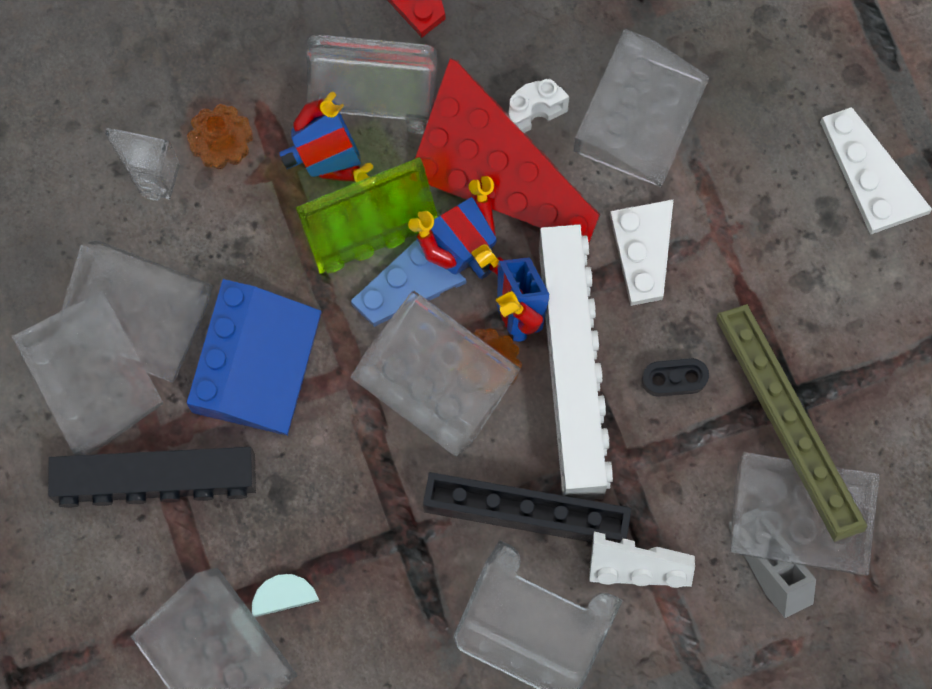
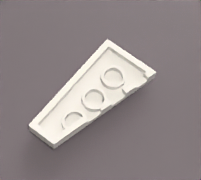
M852 107L822 117L820 123L870 235L930 214L932 208Z

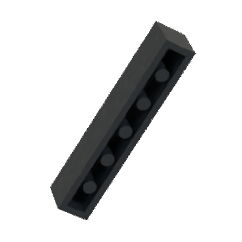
M252 447L49 457L48 497L55 503H59V507L64 508L78 507L79 502L92 501V505L109 506L113 504V500H126L128 504H144L147 498H160V502L172 503L178 502L180 497L193 496V499L197 501H209L214 499V495L227 494L229 499L247 498V493H256L255 453Z
M429 472L423 501L424 513L593 543L594 531L605 534V540L620 543L623 538L627 539L632 509L630 507Z

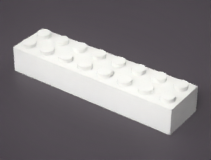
M581 225L544 227L540 229L539 256L542 281L550 294L545 319L562 495L585 500L603 499L606 489H610V482H613L611 461L605 462L604 456H607V449H609V435L607 428L601 429V423H604V416L606 415L604 395L598 396L600 383H602L601 363H595L594 359H597L599 339L597 330L591 331V328L594 327L593 318L596 317L594 298L588 299L590 287H592L591 267H585L587 265V255H589L588 236L581 235Z

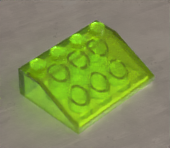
M420 157L296 207L306 244L319 274L325 271L327 273L336 272L342 269L345 263L349 261L368 259L374 255L376 250L384 247L388 249L401 245L405 241L404 239L415 234L418 236L419 232L411 231L408 226L410 219L419 218L418 212L428 211L433 215L434 219L438 217L424 165Z

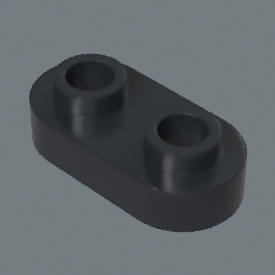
M694 358L657 361L649 364L644 370L642 385L646 392L656 397L694 394L700 392L706 386L709 379V370L702 361ZM693 373L696 375L697 381L689 382L686 380L685 375ZM660 376L664 379V384L656 385L653 383L652 378Z

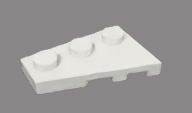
M673 200L610 212L630 306L663 299Z
M594 531L589 582H600L606 585L624 583L637 586L668 585L674 588L682 586L692 587L695 556L661 547H654L650 550L635 547V541L623 538L620 543L605 540V534Z

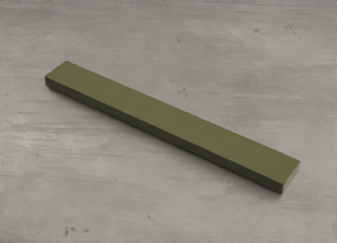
M748 304L718 313L716 320L833 541L836 542L865 532L867 524Z

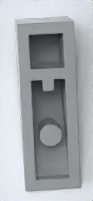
M758 509L729 522V528L765 595L784 618L813 605L816 586L815 577Z

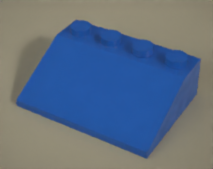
M223 279L186 403L191 412L288 436L322 311L255 286Z

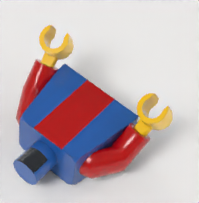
M330 92L325 99L305 104L293 122V128L291 129V138L294 146L279 152L286 169L288 170L304 163L311 177L319 176L321 179L356 182L361 187L371 185L377 178L369 177L366 173L373 169V165L365 163L361 168L357 166L361 164L360 152L340 113L344 104L336 105L335 101L332 102L336 97V93Z
M488 176L481 177L482 189L480 188L479 180H472L469 183V190L472 194L477 195V199L474 200L471 197L435 219L428 211L418 212L419 218L410 219L408 226L411 231L419 232L417 241L420 243L427 261L447 269L455 275L468 267H471L480 279L492 273L489 268L490 264L481 268L471 253L484 244L488 245L492 250L497 242L491 198L487 197L494 189V182Z
M486 244L472 251V255L481 268L490 264V270L498 276L497 309L508 330V337L513 341L521 342L527 339L528 334L543 330L550 294L530 257L503 260L501 257L496 258Z

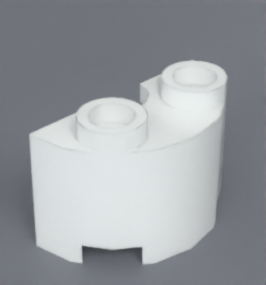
M551 79L525 84L510 98V119L525 133L531 130V121L535 117H544L547 121H550L568 112L569 96Z

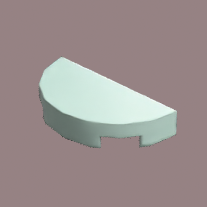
M293 574L277 575L266 580L257 589L252 601V616L254 618L320 600L315 589L304 578Z

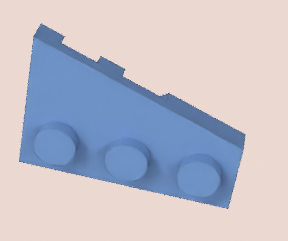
M416 240L351 300V305L375 327L409 311L411 307L423 301H430L440 296V293L466 284V279L460 273L452 274L447 269L427 261L420 243Z

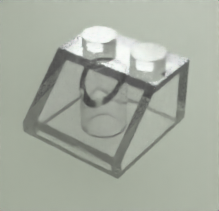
M106 128L105 134L117 158L139 193L150 200H160V197L171 199L180 167L171 142L160 138Z

